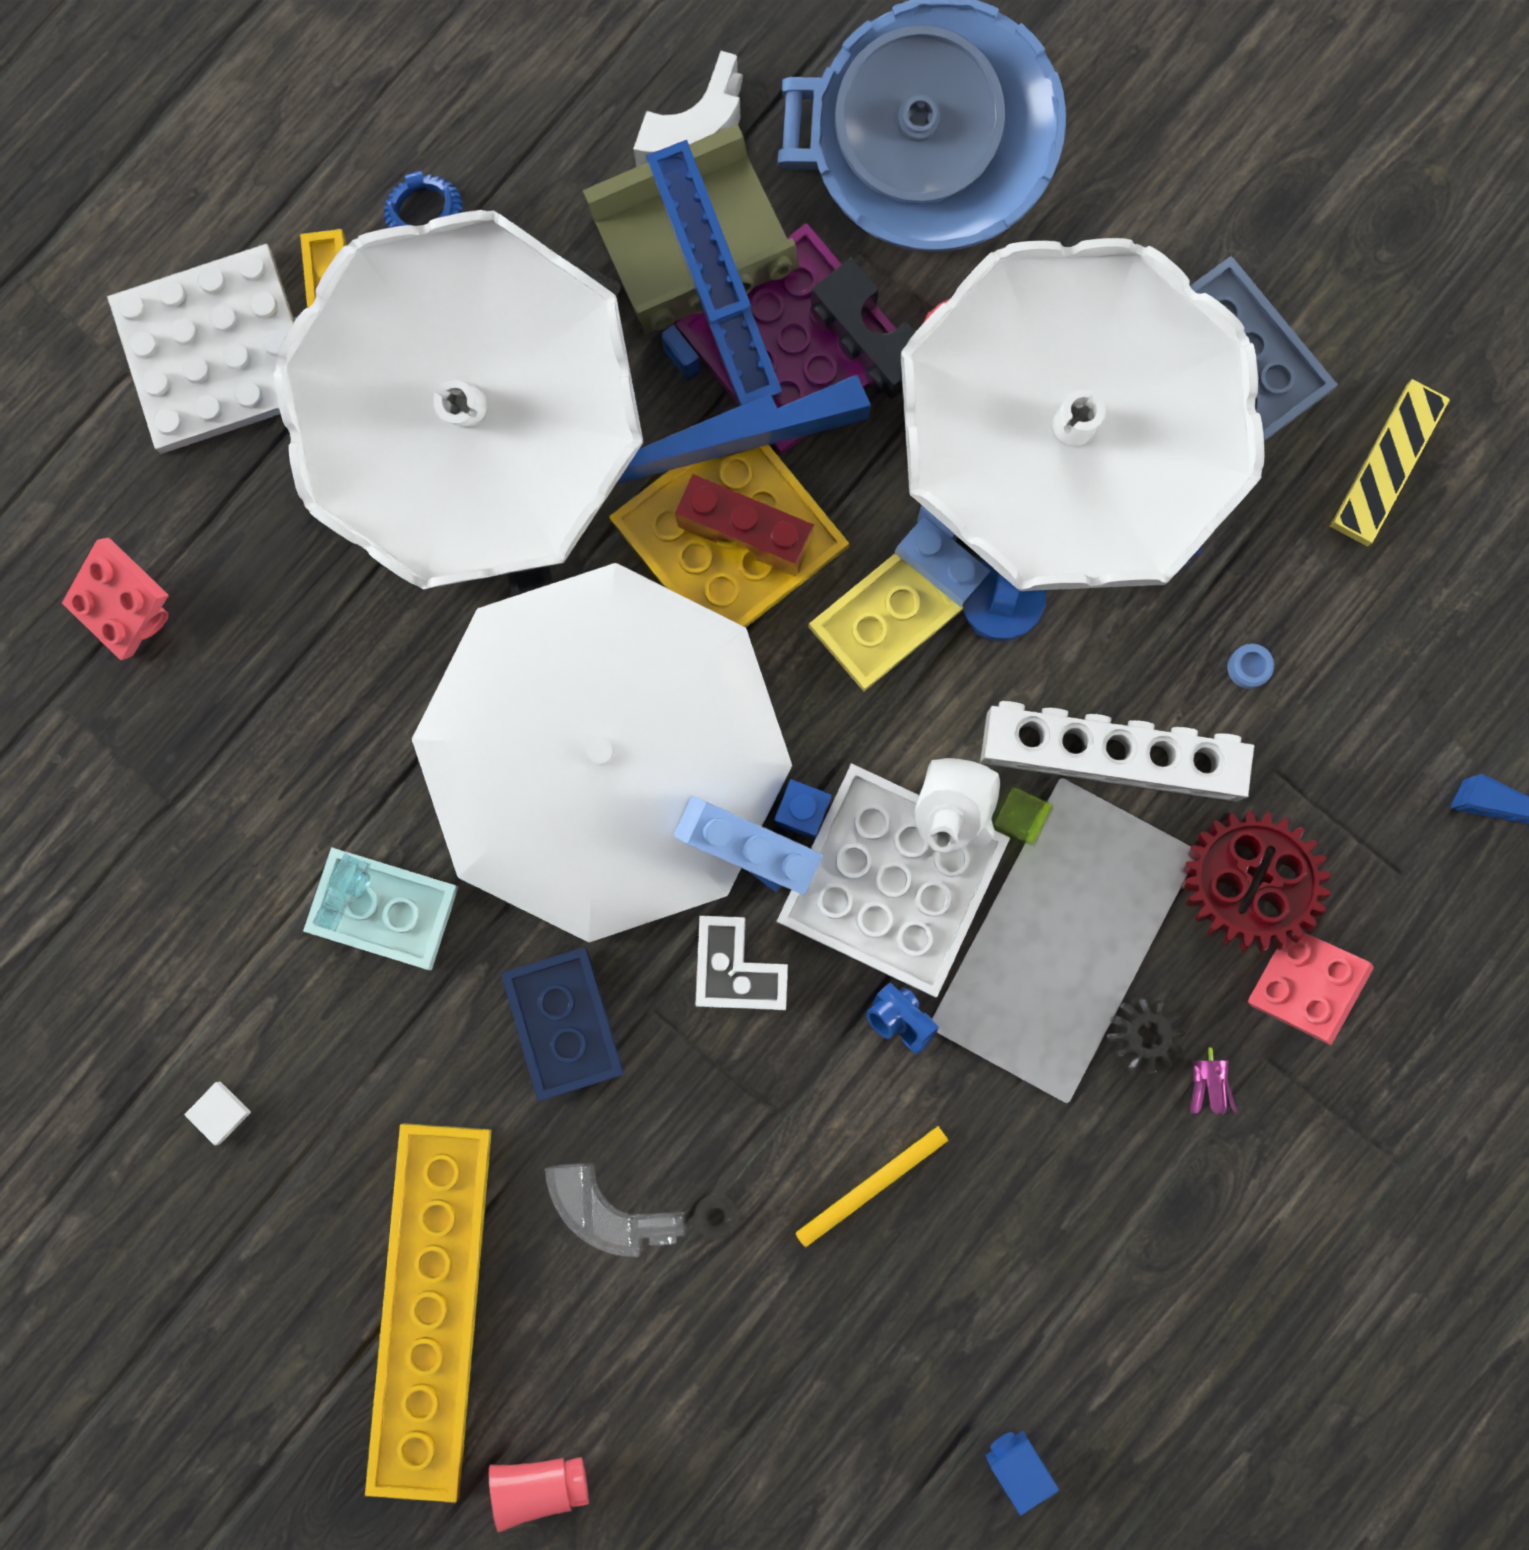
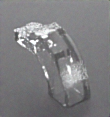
M595 1163L550 1165L545 1168L548 1191L558 1214L578 1237L597 1249L620 1256L639 1257L643 1251L642 1238H649L650 1245H668L677 1243L676 1236H684L686 1232L685 1212L630 1214L611 1205L598 1187Z

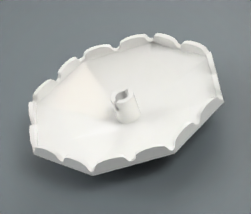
M494 210L463 212L433 219L426 225L398 226L358 236L359 238L352 240L349 245L344 246L332 260L317 286L314 303L301 312L287 332L277 352L276 371L273 373L275 391L283 423L290 432L289 457L298 495L303 500L305 508L310 511V514L336 533L366 549L369 555L389 570L422 589L564 563L643 444L616 295Z
M1123 238L1086 240L1072 247H1063L1060 242L1025 241L1009 244L1005 248L998 249L987 255L961 283L952 298L947 303H943L920 326L901 351L910 495L1019 591L1166 585L1261 479L1265 455L1262 421L1260 414L1256 413L1255 399L1258 393V373L1254 345L1249 342V338L1244 332L1243 324L1232 312L1210 295L1194 292L1184 272L1164 254L1151 246L1142 247L1139 244H1134L1130 239Z
M617 563L478 608L412 737V742L458 878L587 942H592L728 896L741 867L693 847L673 836L691 795L762 827L792 767L746 627Z

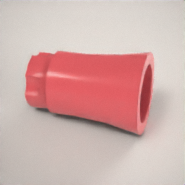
M582 1457L567 1460L566 1462L564 1458L537 1463L489 1466L491 1503L498 1533L528 1521L571 1511V1506L577 1507L589 1504L586 1473Z

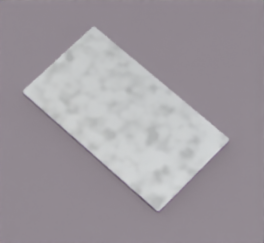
M1064 778L1059 779L932 1017V1020L940 1027L937 1033L1065 1103L1070 1102L1187 876V873L1183 872L1185 863L1187 861H1195L1188 855L1191 846Z

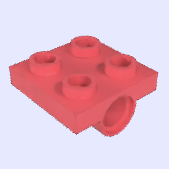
M108 537L96 540L62 604L120 660L133 657L142 640L157 633L166 623L168 612L162 606L169 595Z
M1303 932L1304 936L1298 943H1295L1287 936V945L1283 950L1276 949L1247 1002L1251 1007L1326 1044L1332 1045L1374 967L1370 962Z

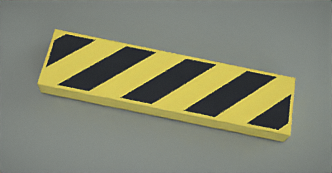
M1413 379L1406 385L1330 527L1367 547L1373 543L1450 400L1449 398Z

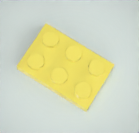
M895 553L810 622L809 628L863 691H866L957 616L964 607L958 606Z

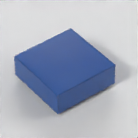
M673 324L662 332L663 349L682 375L690 380L701 372L699 356Z

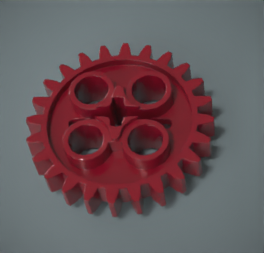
M1248 810L1243 822L1240 823L1236 815L1231 813L1226 820V827L1215 820L1210 827L1212 835L1202 831L1197 839L1201 846L1192 845L1188 852V855L1195 861H1187L1183 867V872L1194 877L1185 879L1182 888L1188 891H1195V893L1189 897L1186 904L1187 906L1201 907L1195 920L1196 922H1201L1209 919L1212 922L1208 931L1210 936L1217 933L1220 929L1225 932L1224 945L1226 946L1236 937L1240 939L1241 950L1246 952L1252 941H1256L1259 951L1265 953L1269 948L1270 940L1273 941L1279 950H1283L1287 945V936L1295 943H1298L1304 936L1301 928L1311 932L1317 925L1312 916L1321 917L1327 909L1318 902L1326 901L1331 895L1330 890L1319 886L1327 883L1331 878V873L1318 871V868L1323 865L1327 858L1322 855L1312 856L1311 851L1318 842L1312 840L1303 843L1300 838L1304 828L1300 827L1292 833L1287 830L1288 818L1286 817L1278 825L1272 824L1270 812L1267 811L1260 822L1255 820L1252 810ZM1234 847H1248L1253 852L1254 859H1242L1236 854ZM1271 848L1274 851V855L1260 880V886L1253 895L1246 914H1240L1238 908L1252 882V876L1258 869L1266 849ZM1286 865L1290 867L1295 873V879L1288 880L1281 877L1276 871V866ZM1223 882L1230 884L1236 890L1237 896L1233 898L1224 897L1217 890L1216 884ZM1267 902L1272 904L1277 910L1278 917L1270 918L1263 915L1258 908V903Z

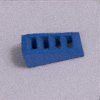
M1484 774L1463 779L1451 805V808L1457 811L1529 825V797Z

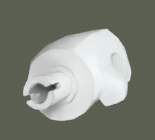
M945 758L932 760L928 766L925 782L915 809L914 823L920 837L928 842L935 851L947 853L966 845L983 847L988 844L995 834L991 817L999 798L1000 779L998 773L985 765L963 759Z

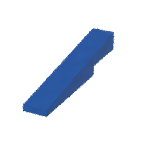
M687 139L646 155L738 405H744L769 393L773 400L781 397L782 390L751 312V304Z
M857 375L780 408L776 407L769 393L640 448L619 478L618 483L868 420L871 404Z

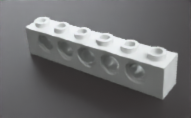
M1010 701L999 702V707L991 706L987 712L980 759L982 764L1235 802L1248 797L1254 745L1241 743V737L1237 735L1215 734L1214 739L1198 737L1197 730L1185 727H1173L1171 732L1154 730L1155 725L1153 723L1145 721H1128V726L1111 724L1110 717L1098 714H1086L1084 720L1068 717V711L1058 708H1042V713L1024 711V704ZM1023 727L1035 729L1040 736L1039 746H1025L1020 741L1019 730ZM1072 733L1082 740L1083 749L1081 753L1073 754L1064 748L1062 743L1064 734ZM1108 740H1117L1123 744L1126 750L1124 760H1115L1108 755L1106 751ZM1152 746H1159L1167 752L1169 761L1166 767L1157 766L1152 762L1150 758ZM1196 752L1203 753L1209 757L1212 766L1208 774L1196 769L1193 762Z

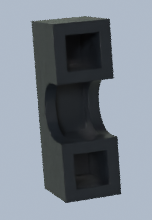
M851 257L811 289L812 307H810V311L821 327L826 329L829 326L838 336L837 343L842 352L850 360L856 358L866 369L864 374L870 385L877 392L884 390L892 400L903 391L901 351L905 348L915 331L907 321L893 332L886 334L875 333L865 326L862 319L877 306L879 289Z

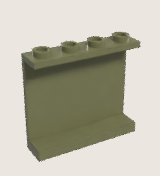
M738 124L689 144L746 294L760 284L770 280L782 279L793 270L800 268L796 244L793 238L787 239L747 156L744 136ZM648 162L583 190L592 217L644 333L664 330L672 326L675 321L693 313H704Z

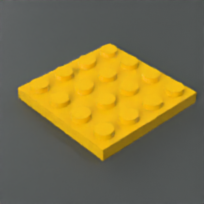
M769 445L669 470L609 516L612 524L663 587L743 627L749 626L849 548V542ZM692 474L814 524L813 539L796 577L757 561L756 555L735 542L719 539L718 543H715L679 528L675 512Z

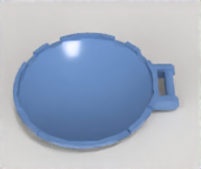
M910 0L892 7V11L881 15L872 22L868 20L856 29L842 44L843 48L835 57L830 67L826 68L822 78L788 77L783 79L782 95L786 97L783 149L778 151L777 165L785 169L819 170L832 198L855 224L880 240L898 247L927 252L951 251L977 245L997 236L1019 221L1035 205L1046 190L1059 163L1066 129L1065 99L1059 75L1055 72L1053 65L1045 54V48L1030 30L1022 23L1018 25L1009 17L999 13L997 7L978 0ZM917 25L944 28L963 36L973 43L993 66L999 78L1005 102L1003 134L997 151L985 171L962 192L948 199L928 204L897 202L876 193L865 185L846 162L838 142L835 125L836 103L841 82L856 56L878 37L898 28ZM802 99H813L810 149H799Z

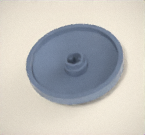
M925 25L898 28L868 44L852 61L844 75L838 92L835 111L838 142L843 156L852 171L865 185L876 193L897 202L908 204H928L942 201L962 192L974 183L994 157L1003 134L1005 122V102L1002 87L993 66L986 56L963 36L944 28Z

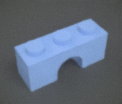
M691 795L673 835L693 847L802 895L806 894L823 854L693 795Z

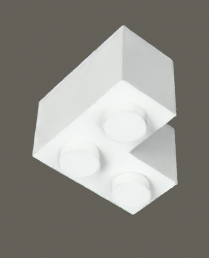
M700 916L696 1006L786 1010L788 964L744 963L745 918Z

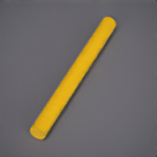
M937 1126L795 1233L806 1248L949 1140L939 1126Z

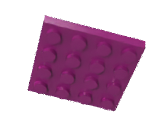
M807 223L787 238L788 240L793 238L796 244L800 268L793 270L782 279L770 280L760 284L747 293L751 304V312L782 390L781 397L774 399L777 408L855 375L858 376L864 391L871 386L864 374L866 369L856 358L850 360L842 352L837 343L838 336L829 326L826 329L821 327L810 311V307H812L811 289L842 264ZM877 306L862 319L865 326L875 333L886 334L896 330ZM693 313L682 318L675 324L676 328L696 352L700 360L738 404L705 314ZM806 436L771 445L782 456Z

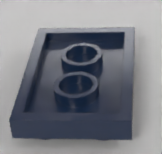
M587 947L501 973L537 1101L624 1075Z

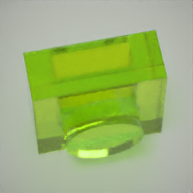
M1013 787L994 823V827L1035 847L1054 807L1044 800Z

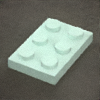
M331 847L303 931L420 968L432 970L459 887Z

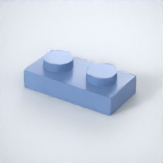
M925 516L901 541L894 552L960 607L990 572L988 568Z

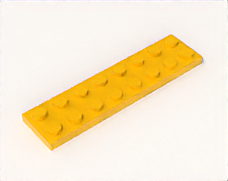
M400 1124L365 1496L454 1503L459 1499L491 1129Z

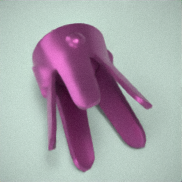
M1209 1047V1061H1193V1082L1195 1084L1190 1113H1198L1201 1110L1207 1083L1212 1111L1217 1114L1226 1113V1088L1231 1108L1235 1114H1238L1227 1080L1229 1061H1213V1049Z

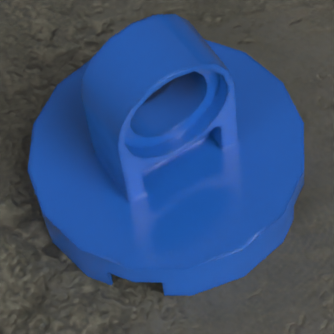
M985 560L980 561L990 572L963 603L962 615L964 614L966 621L972 626L971 629L977 635L990 641L1009 642L1025 635L1036 626L1045 608L1046 590L1019 591Z

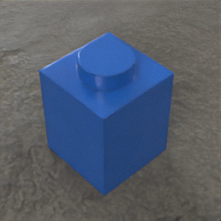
M790 779L774 819V825L815 841L832 795Z
M1023 1431L1017 1435H1014L1013 1432L1004 1434L991 1444L990 1448L992 1451L985 1455L986 1459L1020 1516L1059 1491L1053 1478Z

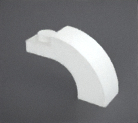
M724 51L720 52L708 89L700 102L693 108L675 115H660L649 111L646 112L633 148L636 167L647 163L646 155L686 139L691 144L739 123L740 98L738 95L743 75L738 73L737 55Z

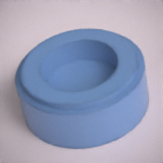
M1243 645L1230 656L1227 664L1228 674L1231 680L1242 688H1257L1267 682L1274 671L1273 657L1261 645Z

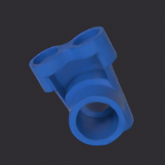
M891 983L876 995L872 1003L873 1006L866 1012L868 1022L880 1036L890 1039L898 1033L903 1038L902 1042L915 1055L919 1054L932 1041L933 1035L940 1028L926 1013L923 1014L918 1009L919 1002L910 990L904 987L898 990Z

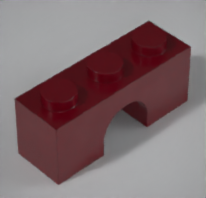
M692 474L675 512L679 528L715 543H718L719 539L735 542L756 555L757 561L795 577L813 539L814 524Z

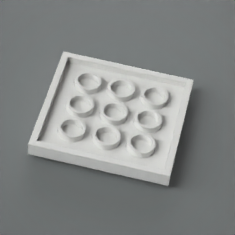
M267 244L107 296L154 447L160 454L281 414L273 373L276 371L278 349L293 325L294 319L272 251Z
M851 764L811 849L823 854L808 890L805 895L791 890L777 922L937 998L1010 837L995 831L992 840L983 847L966 845L947 853L935 851L928 842L920 837L914 823L916 803L919 795Z

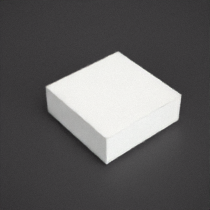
M215 1082L184 1115L216 1146L220 1145L251 1111L221 1082Z

